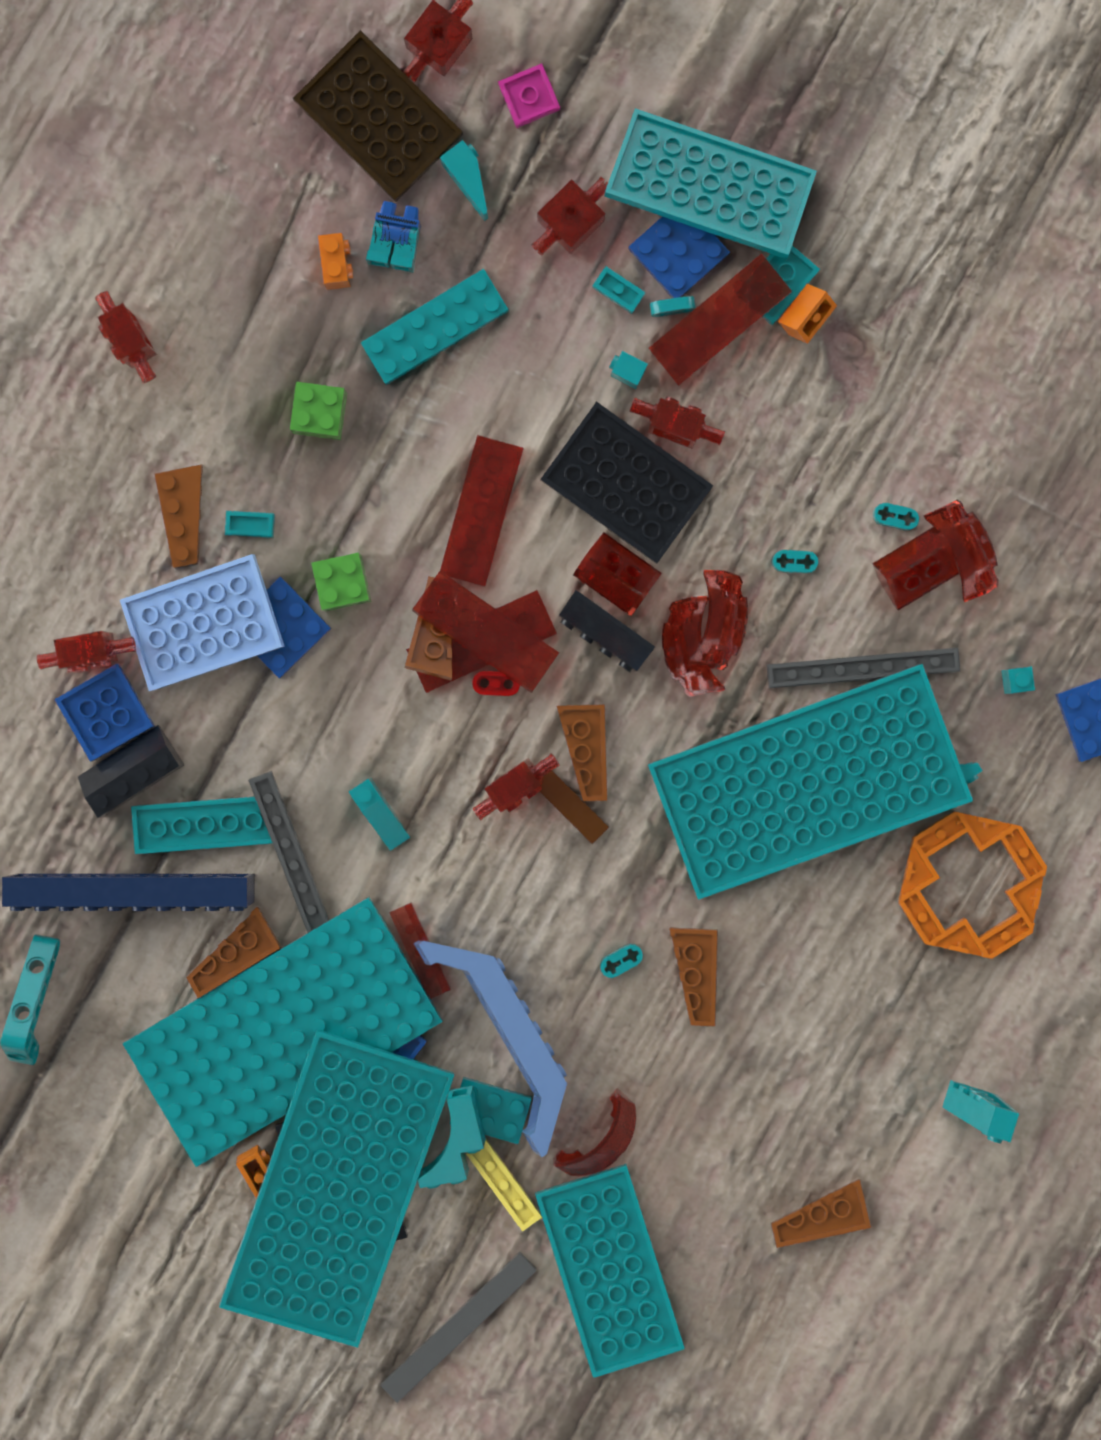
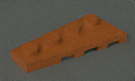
M202 464L155 474L172 565L175 569L196 565L199 562Z
M428 576L404 668L452 680V582Z
M605 704L557 706L583 801H607Z
M256 907L218 945V948L210 956L208 955L186 977L197 998L204 996L282 949L260 908Z
M670 927L669 930L673 940L690 1024L692 1026L715 1027L718 929Z
M860 1179L771 1222L776 1248L871 1228Z

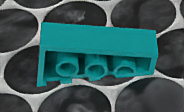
M950 1080L942 1108L981 1131L982 1134L987 1136L988 1140L1000 1144L1002 1140L1011 1143L1019 1113L997 1094Z

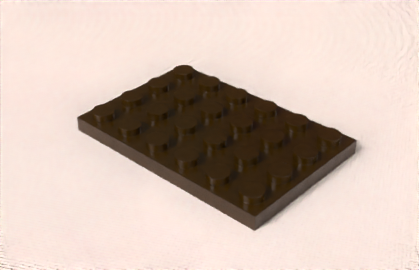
M361 30L293 97L294 102L395 202L463 135V131Z

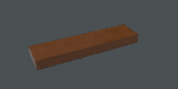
M542 759L524 776L591 844L609 828Z

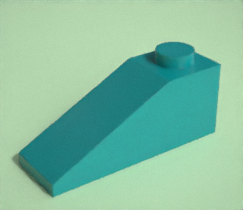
M462 140L440 157L441 165L481 218L486 221L488 219V212L477 159L479 155L471 144L467 146Z
M368 778L349 791V794L390 851L410 838L408 832L372 778Z

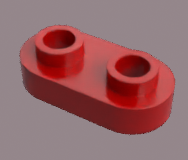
M481 671L474 676L472 686L481 695L513 696L520 689V680L517 675L511 672ZM482 679H488L489 686L486 688H482L480 686V681ZM506 680H511L513 682V687L511 689H506L504 687V682Z

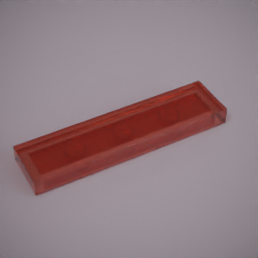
M412 902L390 911L391 918L418 978L430 999L450 991L451 988L440 964H425L413 944L418 940L430 941Z

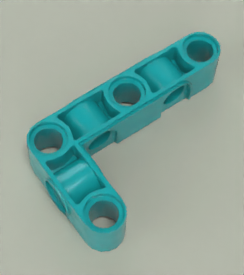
M37 934L32 939L1 1037V1048L9 1061L33 1066L37 1061L40 1046L33 1033L59 953L60 939ZM35 967H44L40 973H32ZM22 1012H29V1016L26 1019H18L19 1014Z

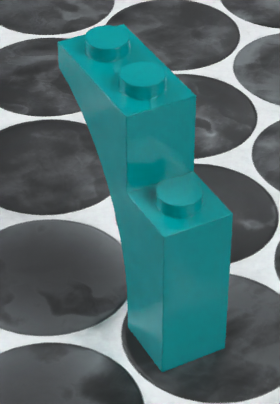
M473 1086L449 1090L447 1103L451 1117L450 1137L445 1148L436 1159L421 1169L418 1177L420 1188L427 1187L428 1189H433L441 1184L451 1183L455 1185L467 1180L469 1167L465 1152L473 1154L484 1149L486 1137Z

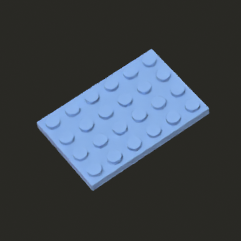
M255 554L120 600L149 691H154L285 647Z

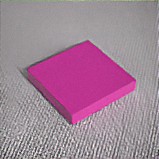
M542 63L498 81L499 88L516 128L560 111V105Z

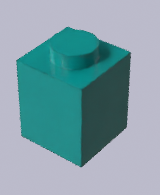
M622 351L620 356H614L609 366L612 369L611 377L637 389L648 364Z
M1032 666L1001 670L1004 694L1035 690Z

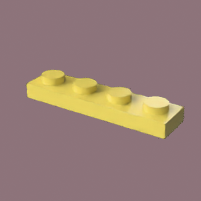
M487 1139L484 1149L473 1154L466 1152V1155L522 1232L542 1218L537 1207Z

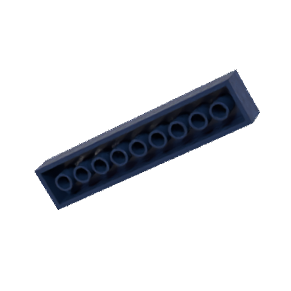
M15 873L2 877V907H10V911H25V909L34 907V911H49L56 907H59V911H73L80 907H83V911H98V909L108 907V911H122V909L132 907V911H147V909L156 907V911H171V909L181 907V911H195V909L205 907V911H220L224 907H229V911H244V909L255 902V874Z

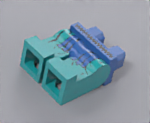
M384 201L380 213L376 212L366 261L370 265L390 268L391 265L392 269L414 273L421 228L419 209L414 206H406L404 217L395 216L397 205L393 202Z

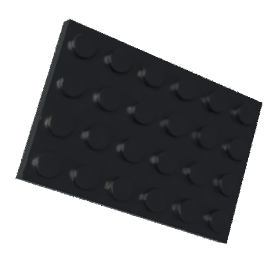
M597 401L540 479L544 484L655 564L660 561L713 487L711 483Z

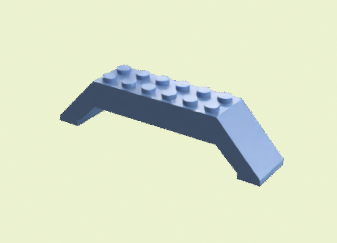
M418 940L413 943L425 964L439 963L464 972L534 1094L527 1128L522 1130L533 1152L540 1157L545 1156L549 1149L567 1082L564 1079L567 1074L560 1063L554 1062L552 1056L555 1054L549 1043L542 1041L539 1036L543 1034L539 1025L528 1017L527 1014L530 1013V1010L524 1000L521 1001L515 993L518 992V989L514 982L505 977L503 972L506 969L499 958H494V956Z

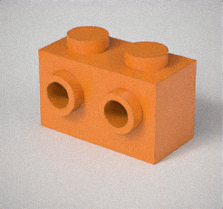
M342 233L318 235L323 281L326 289L333 290L351 287L350 279L354 278L352 264H348L347 255L351 254L349 240H345Z
M806 284L778 320V323L789 336L808 344L837 305L826 291Z
M259 1145L240 1154L236 1160L238 1169L256 1199L271 1159L266 1149L261 1150Z

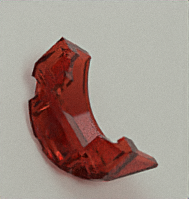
M955 500L923 515L925 520L942 535L953 553L961 577L962 599L964 603L985 595L998 587L999 579L994 572V567L998 566L995 550L986 529L973 511L967 513L963 503Z
M704 570L703 575L707 585L709 600L708 619L702 640L696 651L687 660V664L724 670L728 667V661L731 656H737L743 644L748 623L747 597L742 596L741 587L743 581L739 575L725 570Z
M708 596L689 597L672 602L669 607L670 615L668 622L663 623L662 649L667 669L674 682L678 681L684 688V693L690 697L726 690L725 686L710 669L702 647L701 626L704 610L709 601Z
M617 1088L609 1096L613 1104L610 1116L614 1120L606 1136L593 1150L585 1155L579 1149H576L573 1153H565V1151L560 1150L553 1158V1165L570 1176H583L599 1172L613 1164L625 1152L633 1137L636 1125L635 1103Z

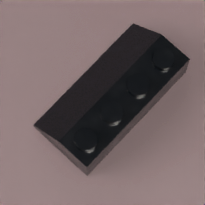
M575 590L559 614V617L562 618L561 624L571 631L575 627L581 632L580 637L589 644H592L594 641L600 645V652L610 659L612 656L620 660L618 665L628 672H631L632 669L637 672L655 648L650 642L577 590Z
M157 725L79 775L78 780L86 801L97 818H101L184 766V763L161 727Z

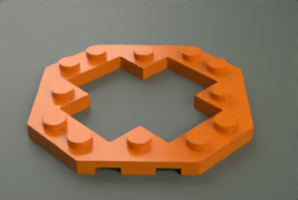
M952 811L912 837L898 904L924 944L993 959L1033 933L1035 914L1040 902L1043 878L1046 875L1047 865L1022 826ZM965 833L969 835L979 852L1000 840L1024 877V880L1005 891L1017 912L979 937L966 918H962L947 929H944L920 890L940 878L927 857Z

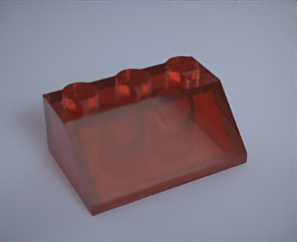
M935 526L872 563L878 580L898 611L959 574L950 543Z
M603 532L585 555L573 576L632 616L662 573Z

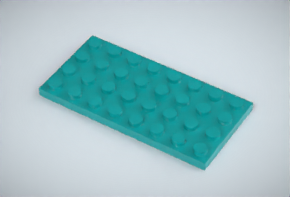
M635 108L604 197L787 259L817 171Z
M627 1164L535 1192L593 1378L684 1350L683 1340Z

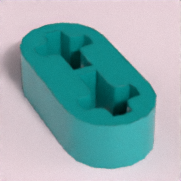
M686 296L650 303L651 316L663 317L693 312L696 310L695 297Z
M882 503L873 510L874 521L882 526L909 531L919 523L918 513L908 507ZM886 508L887 513L893 514L894 518L887 517L885 520H881L882 516L878 514V511ZM909 513L913 522L906 526L905 521L898 519V516L904 517Z
M780 550L772 557V566L778 572L806 574L811 573L817 568L818 557L810 551ZM785 555V559L793 560V564L788 563L782 568L781 564L777 563V559ZM806 556H809V560L813 561V564L808 569H805V565L797 564V560H804Z
M631 943L621 947L602 959L600 963L601 972L608 978L619 976L642 961V950L638 945ZM628 949L639 952L636 954L637 959L635 961L631 958L625 961L622 960V958L628 955ZM610 960L612 963L620 960L621 963L615 966V972L612 973L610 970L606 971L604 969L607 967V961Z

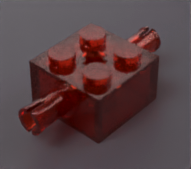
M434 0L431 1L404 37L406 49L415 55L414 59L403 71L408 78L411 76V80L416 82L427 65L445 77L473 39L472 28L461 21L473 5L472 0H457L450 10H446Z
M600 177L587 191H583L571 179L537 212V221L546 229L531 244L535 251L538 250L539 255L542 256L556 241L572 254L605 221V212L596 204L605 194L608 182L604 183V178ZM574 214L575 220L573 218L567 219V215Z
M108 291L98 294L95 300L104 313L98 317L101 323L98 328L104 338L113 344L110 347L112 353L123 365L127 364L132 369L135 368L142 383L150 382L156 378V374L151 369L147 360L156 356L157 353L136 316L124 303L116 306Z
M671 397L660 398L658 404L656 403L655 405L634 398L629 411L650 419L651 424L648 433L693 449L699 438L720 446L725 434L724 430L722 431L705 424L704 419L706 415L702 413V409L689 405L688 408L681 406L678 400Z
M106 631L54 640L56 652L38 654L37 664L40 670L59 666V669H66L68 673L74 674L87 672L90 666L97 669L112 667L111 662L118 661L117 654L135 652L136 643L133 636L114 640L113 633Z
M551 753L548 757L534 765L528 757L484 788L489 797L472 808L474 813L480 820H483L484 817L496 809L500 812L507 810L510 813L523 803L521 800L523 797L527 796L530 799L543 789L541 787L544 782L543 777L560 766L558 760Z

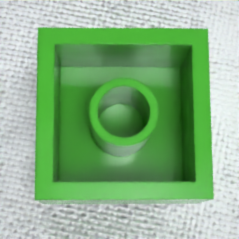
M296 382L290 424L291 432L298 435L341 440L347 399L345 388Z
M359 552L311 563L322 611L326 612L372 602L362 555Z

